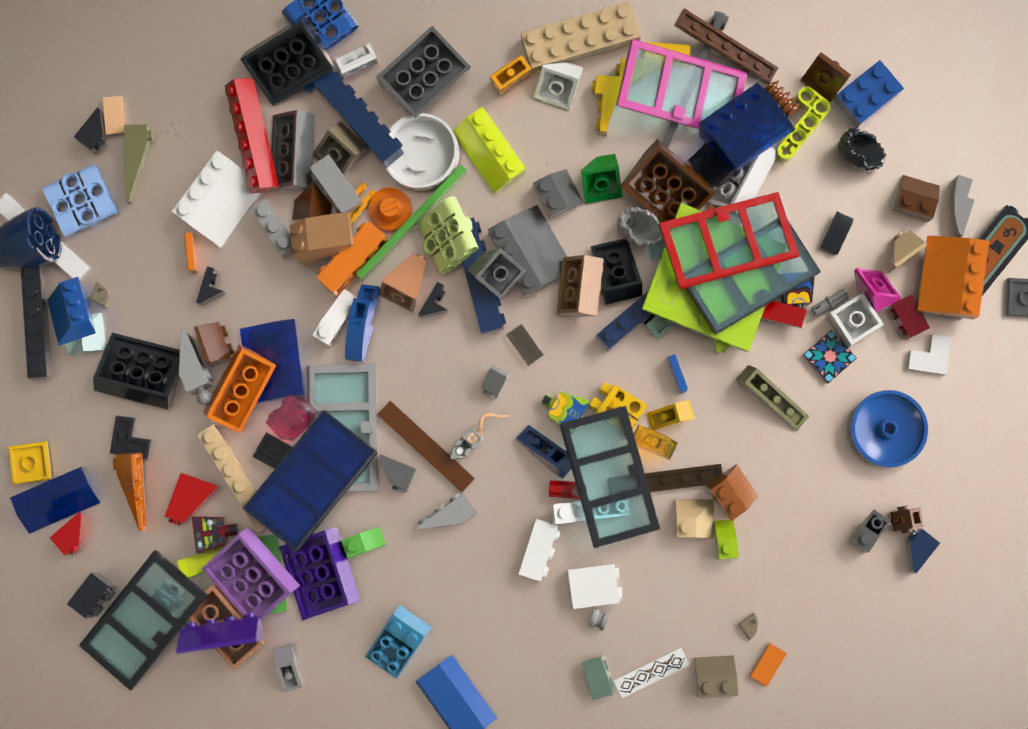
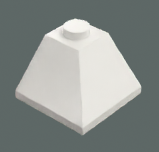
M567 62L543 65L534 98L569 110L583 68Z

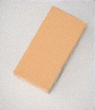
M104 97L103 109L106 135L124 134L123 97Z

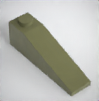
M147 124L124 125L125 200L128 203H133L151 147L150 141H153L154 138L153 130H150Z
M748 365L736 379L751 394L796 431L808 419L809 415L758 368Z

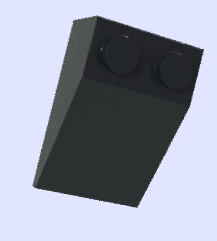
M626 239L590 246L592 256L603 259L601 292L605 304L642 296V280L629 242Z

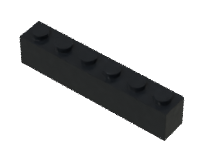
M43 265L21 269L27 379L32 381L52 379L45 266Z

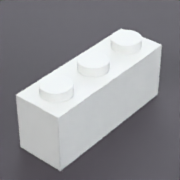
M539 519L535 520L519 575L540 582L542 578L546 579L549 570L546 567L547 560H552L555 549H552L553 541H558L560 530H557L558 525H553Z

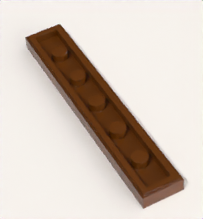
M685 8L682 9L674 24L678 29L766 84L771 83L779 68Z
M389 401L377 414L459 491L463 492L475 479L456 460H451L450 455L393 402Z

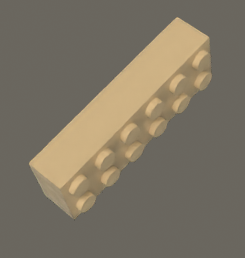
M630 1L521 32V41L528 64L531 67V74L540 72L543 65L571 63L629 46L631 39L640 41L641 38Z

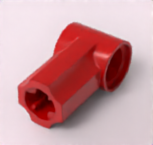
M550 480L549 497L580 499L579 496L573 494V488L576 486L575 482Z

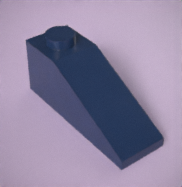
M530 425L516 438L541 463L562 479L571 470L567 451Z

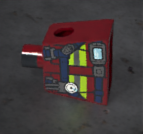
M192 516L196 553H203L225 546L229 543L228 536L239 534L237 523L227 525L225 517Z

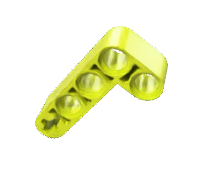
M803 87L796 96V103H800L799 107L806 111V113L777 148L778 155L776 158L780 162L785 163L791 160L830 110L829 102L810 87ZM801 94H807L810 100L804 101L801 98ZM816 106H823L825 112H818ZM804 120H810L813 123V127H807L804 124ZM798 134L801 137V141H794L792 135ZM788 145H789L791 148H790V150L788 151V153L785 154V156H784V155L782 154V152H783V151L788 147Z

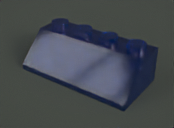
M82 466L10 497L16 515L29 534L101 503L87 468Z

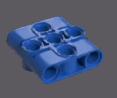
M294 0L282 10V14L289 24L306 14L317 30L326 51L352 34L359 27L341 0ZM308 1L314 2L310 8L304 6ZM334 5L340 6V9L338 11L334 12L330 10L331 7ZM318 16L325 17L323 22L318 23L315 20ZM329 31L336 32L334 37H327L326 35Z

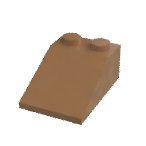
M349 212L305 218L290 225L292 256L306 267L354 246Z

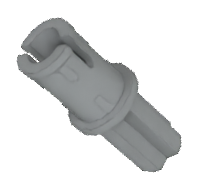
M842 289L830 297L826 296L823 301L811 306V309L815 316L819 317L830 309L834 310L835 306L847 300L849 296Z

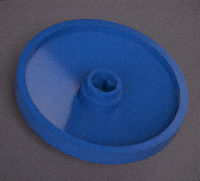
M883 390L867 396L858 404L851 417L850 435L854 447L865 460L880 467H898L911 462L921 453L928 437V422L923 409L912 397L900 391Z

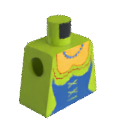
M559 392L556 399L545 394L541 404L551 409L547 417L559 425L562 422L581 418L590 401ZM576 427L569 429L571 435H573Z

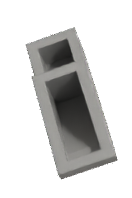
M962 175L954 178L950 199V215L955 237H962L964 235L975 199L968 197L973 179Z

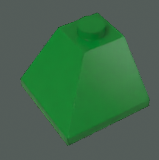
M615 154L598 156L581 170L585 204L622 197L619 164Z

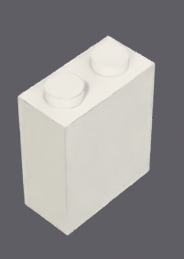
M614 564L567 570L573 609L620 603L619 599L622 598L621 587H617L616 580L620 579L619 568H615Z

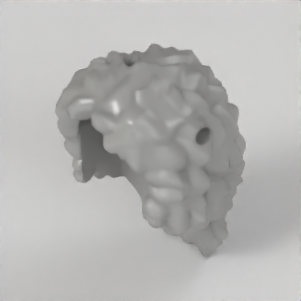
M636 206L626 208L624 214H620V217L617 219V230L629 243L637 246L643 245L644 247L654 246L662 238L658 226V218L648 210L640 209Z

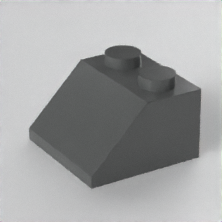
M567 169L551 173L533 182V188L550 220L584 203Z

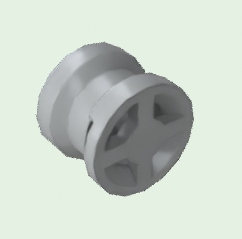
M594 608L588 626H596L603 631L609 612L603 613Z

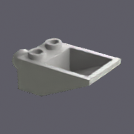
M183 330L181 331L179 376L186 392L191 395L197 394L196 399L200 405H208L212 400V395L206 389L214 386L212 383L214 377L211 371L205 367L191 334Z

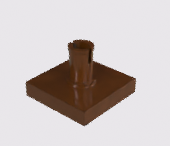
M820 52L801 78V81L831 102L851 74L843 69L837 61L831 60Z

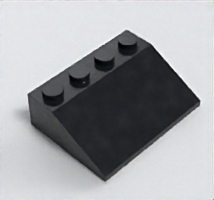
M306 14L245 51L240 58L272 106L335 68L317 30Z
M112 332L93 377L94 391L168 410L179 379L180 350Z

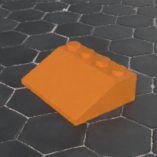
M928 235L917 311L972 320L980 316L989 241L974 238Z

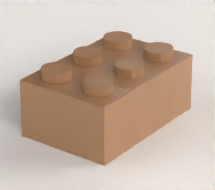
M588 255L563 257L556 314L570 317L597 316L603 272L602 258Z

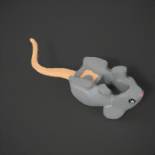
M484 414L479 420L477 431L474 429L466 431L454 443L450 459L454 460L469 456V453L479 446L482 442L480 435L483 429V420L487 416L505 418L509 415Z

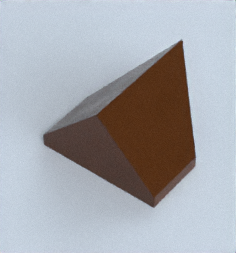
M314 181L294 200L293 220L331 214V202Z

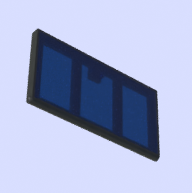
M323 410L242 509L292 548L293 551L298 552L378 452L326 410Z

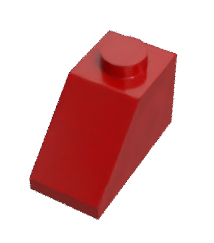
M78 512L50 537V540L63 555L69 556L71 554L73 556L81 549L79 546L84 540L85 514Z

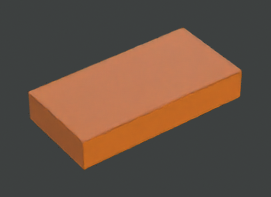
M192 232L184 234L187 270L190 273H198L195 238Z
M769 643L750 677L767 687L787 653Z

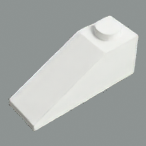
M344 289L322 318L312 336L328 347H331L349 319L353 298L357 299V297Z

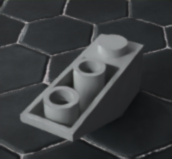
M458 493L449 499L451 503L446 507L442 504L434 510L435 514L430 518L425 516L419 520V526L416 528L423 530L461 525L476 515L477 512L465 494L460 496Z

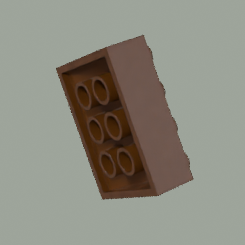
M658 139L643 153L620 185L622 190L646 210L650 211V213H653L654 216H657L661 222L673 220L681 203L700 210L715 194L713 186Z

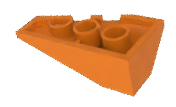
M142 453L116 454L115 458H113V469L116 470L138 530L144 531L147 528Z

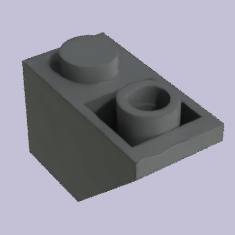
M873 509L858 527L849 542L864 553H869L890 520Z

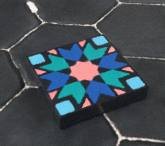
M830 330L803 354L805 359L827 383L831 382L857 359L833 330Z

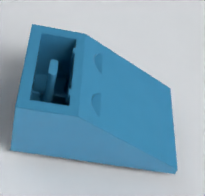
M399 605L365 657L397 679L431 629V626Z

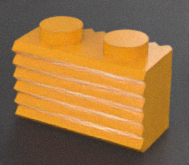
M520 55L490 75V81L498 93L502 95L503 92L506 93V90L509 91V88L512 89V86L530 76L531 67L524 57Z

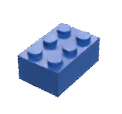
M879 60L836 94L833 101L852 124L858 128L896 98L904 90V87L883 62Z

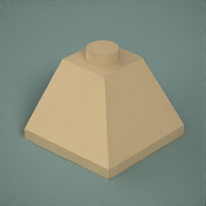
M911 230L906 233L901 231L894 236L895 241L890 247L887 267L889 273L927 246L926 242Z
M675 499V538H714V500Z

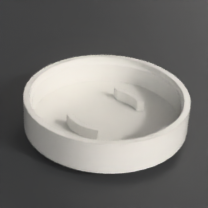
M421 113L416 119L412 115H408L398 120L389 129L391 131L389 135L393 139L396 137L402 143L401 149L404 154L386 169L401 186L415 191L432 190L439 187L455 171L459 161V145L453 131L442 119L425 113Z

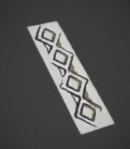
M679 648L614 680V683L621 697L624 698L690 664L682 648Z

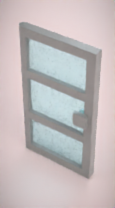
M376 364L307 366L308 428L319 414L326 410L378 452ZM325 421L308 441V446L347 478L367 455ZM378 454L347 492L378 491ZM308 457L309 493L337 492L342 483Z

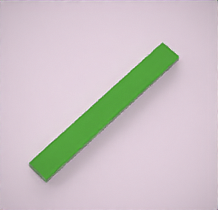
M460 165L356 273L362 282L416 227L417 222L430 212L467 173V169L463 165Z

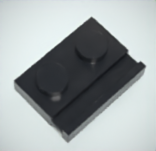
M266 432L252 457L275 469L291 450L292 446ZM285 469L282 473L287 476L289 471Z

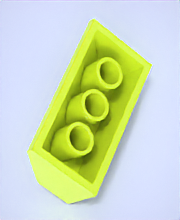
M483 106L466 117L453 130L457 141L494 194L526 173L525 166Z

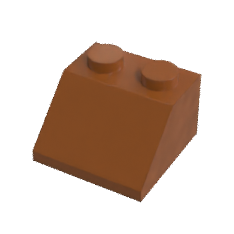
M737 464L705 486L724 515L731 521L747 511L758 496Z

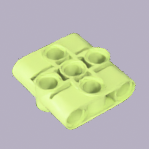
M455 196L444 199L417 222L424 238V250L426 253L431 254L440 274L450 272L479 248L471 232L472 222L470 218L464 216Z

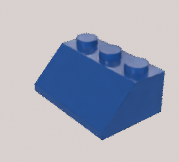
M79 277L60 282L47 299L59 346L96 334L86 292Z

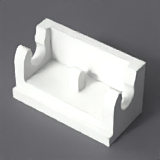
M370 43L344 56L335 58L343 78L378 63Z

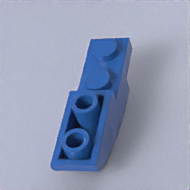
M361 284L357 299L353 298L346 332V360L364 362L373 331L371 322L380 295L379 286Z

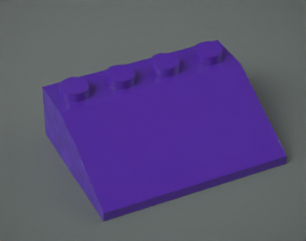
M337 527L311 535L298 552L293 551L287 544L279 547L286 570L300 585L293 593L302 621L361 601Z
M255 613L243 615L244 619L236 620V616L226 617L224 622L220 623L213 619L204 621L205 625L197 626V622L187 623L185 628H181L179 631L176 654L264 640L261 616L256 617Z

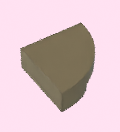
M97 282L88 299L107 308L109 302L107 290Z
M755 613L738 624L749 640L755 636L758 627Z

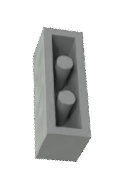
M329 154L310 167L313 172L310 174L316 183L320 182L324 188L321 191L327 199L331 197L334 202L332 206L337 213H351L364 204Z
M267 198L250 208L282 258L286 259L292 255L290 233Z

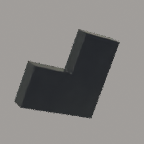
M116 415L110 454L142 453L143 458L149 459L152 440L133 437L136 418Z

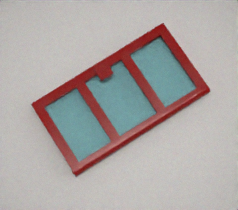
M779 192L665 221L658 225L679 290L799 257Z

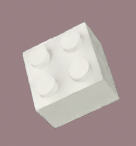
M864 293L859 294L827 315L847 347H850L884 325Z

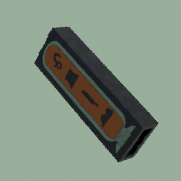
M1005 205L977 238L989 241L982 296L1028 240V218H1023L1019 215V211L1013 206Z

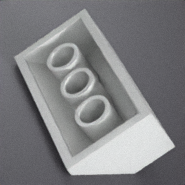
M739 136L731 152L743 158L744 164L720 187L713 185L715 194L707 204H712L715 208L755 198L778 155L777 151L766 142ZM737 211L729 213L730 216L739 218Z

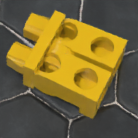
M605 382L599 389V392L606 396L604 402L594 397L589 404V407L596 414L626 406L630 415L632 429L648 406V404L617 385L613 387ZM620 415L604 420L626 436Z

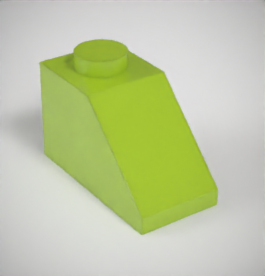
M714 521L717 559L739 558L734 521Z

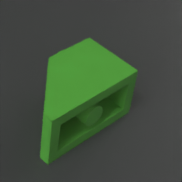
M380 527L341 540L349 559L386 545Z

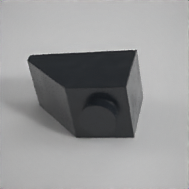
M98 107L74 136L79 143L94 154L103 150L107 140L104 113Z

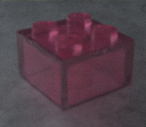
M289 395L282 401V405L278 409L273 410L268 415L269 419L265 423L280 439L294 441L319 413L304 397Z

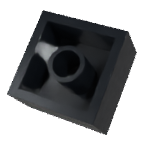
M91 572L67 605L84 618L98 617L104 609L103 604L106 600L110 601L116 594L114 590L117 586L99 572Z

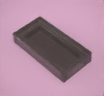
M522 324L506 335L527 366H530L544 356Z

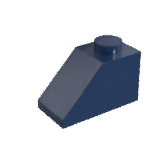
M922 528L917 531L914 529L907 537L909 539L906 544L909 569L912 573H917L940 544L939 541Z

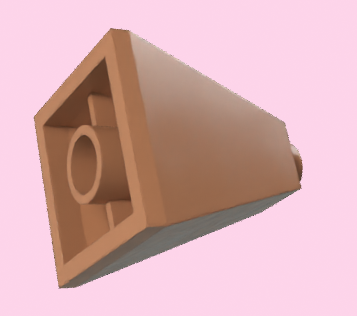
M412 254L382 280L379 296L413 313L425 270V257L420 254Z

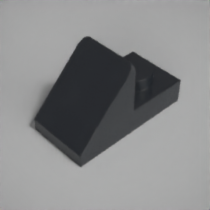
M209 266L206 268L196 303L200 306H204L226 294L223 290L212 287L216 285L219 276L216 274L217 270Z
M436 283L418 314L420 318L423 319L448 312L446 308L436 303L437 300L440 302L446 293L443 291L445 288L443 284Z

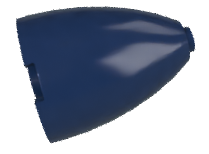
M39 207L28 209L0 226V268H34L53 263L56 259L60 258L62 253L60 234L56 235L51 224L53 219L45 210Z

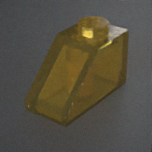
M638 425L634 432L637 446L668 460L671 459L678 445V442L665 434Z

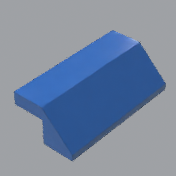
M453 655L415 681L448 729H485L497 719Z

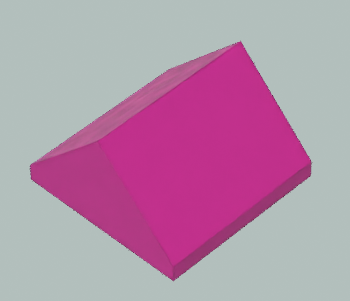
M861 268L854 270L856 286L861 293H864L875 312L901 299V296L882 271Z

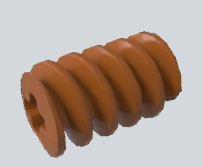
M780 80L771 82L759 94L766 93L763 99H771L768 103L769 106L776 104L773 110H781L778 116H786L783 120L785 122L798 111L800 103L793 104L795 97L788 99L790 92L783 93L785 86L778 87Z

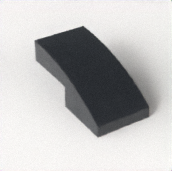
M836 211L820 247L838 255L854 218Z

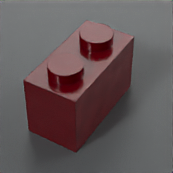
M913 294L888 306L890 317L893 321L896 320L899 326L897 330L900 336L906 340L930 328L923 313L917 311L918 304Z

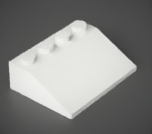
M216 151L172 210V213L222 248L261 193L250 194L245 171L219 151Z

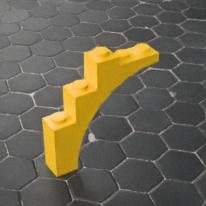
M645 42L690 56V45ZM640 49L639 59L643 60L636 59L630 88L643 78L662 71L665 56ZM621 58L620 64H616L615 75H619V77L597 75L596 81L592 80L591 92H595L594 98H602V100L598 99L597 111H601V116L596 121V129L599 130V135L607 136L609 121L616 107L626 58ZM673 59L671 69L688 68L689 63Z

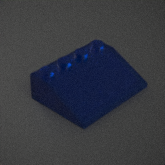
M758 82L699 122V137L736 171L795 131V127L771 94Z
M288 319L241 328L242 346L276 364L257 403L306 397L297 321L295 319Z

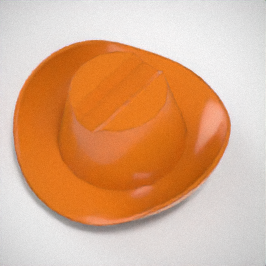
M385 187L374 193L369 202L368 211L370 219L375 226L383 230H395L400 228L411 217L412 205L404 192L397 188Z

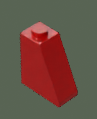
M180 473L164 517L169 518L168 522L180 525V522L187 523L219 490L220 486Z

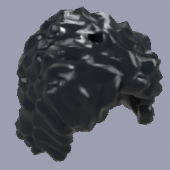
M849 128L840 137L838 151L843 160L849 164L857 166V168H865L866 171H869L870 169H879L885 163L887 154L884 152L885 149L881 147V143H877L876 135L868 131L866 132V130L861 131L860 129Z

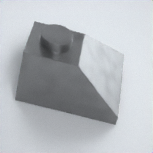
M500 247L480 255L468 269L476 279L500 299L505 296L526 272L520 264Z

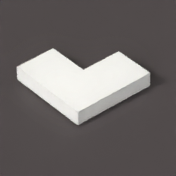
M932 334L929 353L910 350L907 370L947 375L951 337Z

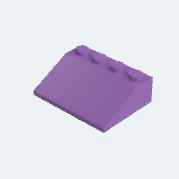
M249 527L240 532L202 568L242 616L255 613L256 617L261 616V620L300 586Z

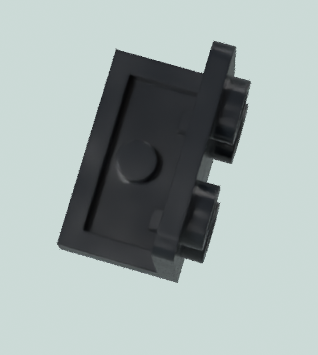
M713 135L687 160L699 175L716 187L724 184L744 164L743 158L727 150L716 135Z

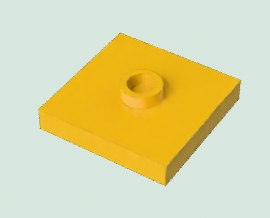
M48 441L8 446L12 485L52 480Z

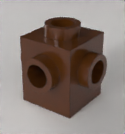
M909 505L897 507L898 511L890 512L893 531L901 530L902 534L913 532V528L924 527L920 507L909 509Z

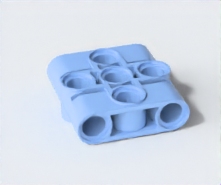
M95 163L75 173H68L62 179L42 188L65 237L86 227H93L97 222L118 213ZM76 179V185L69 187L70 180ZM101 188V194L94 196V190ZM84 196L83 203L76 204L77 198ZM62 204H66V210L59 212V207ZM87 213H92L91 220L84 221V216Z

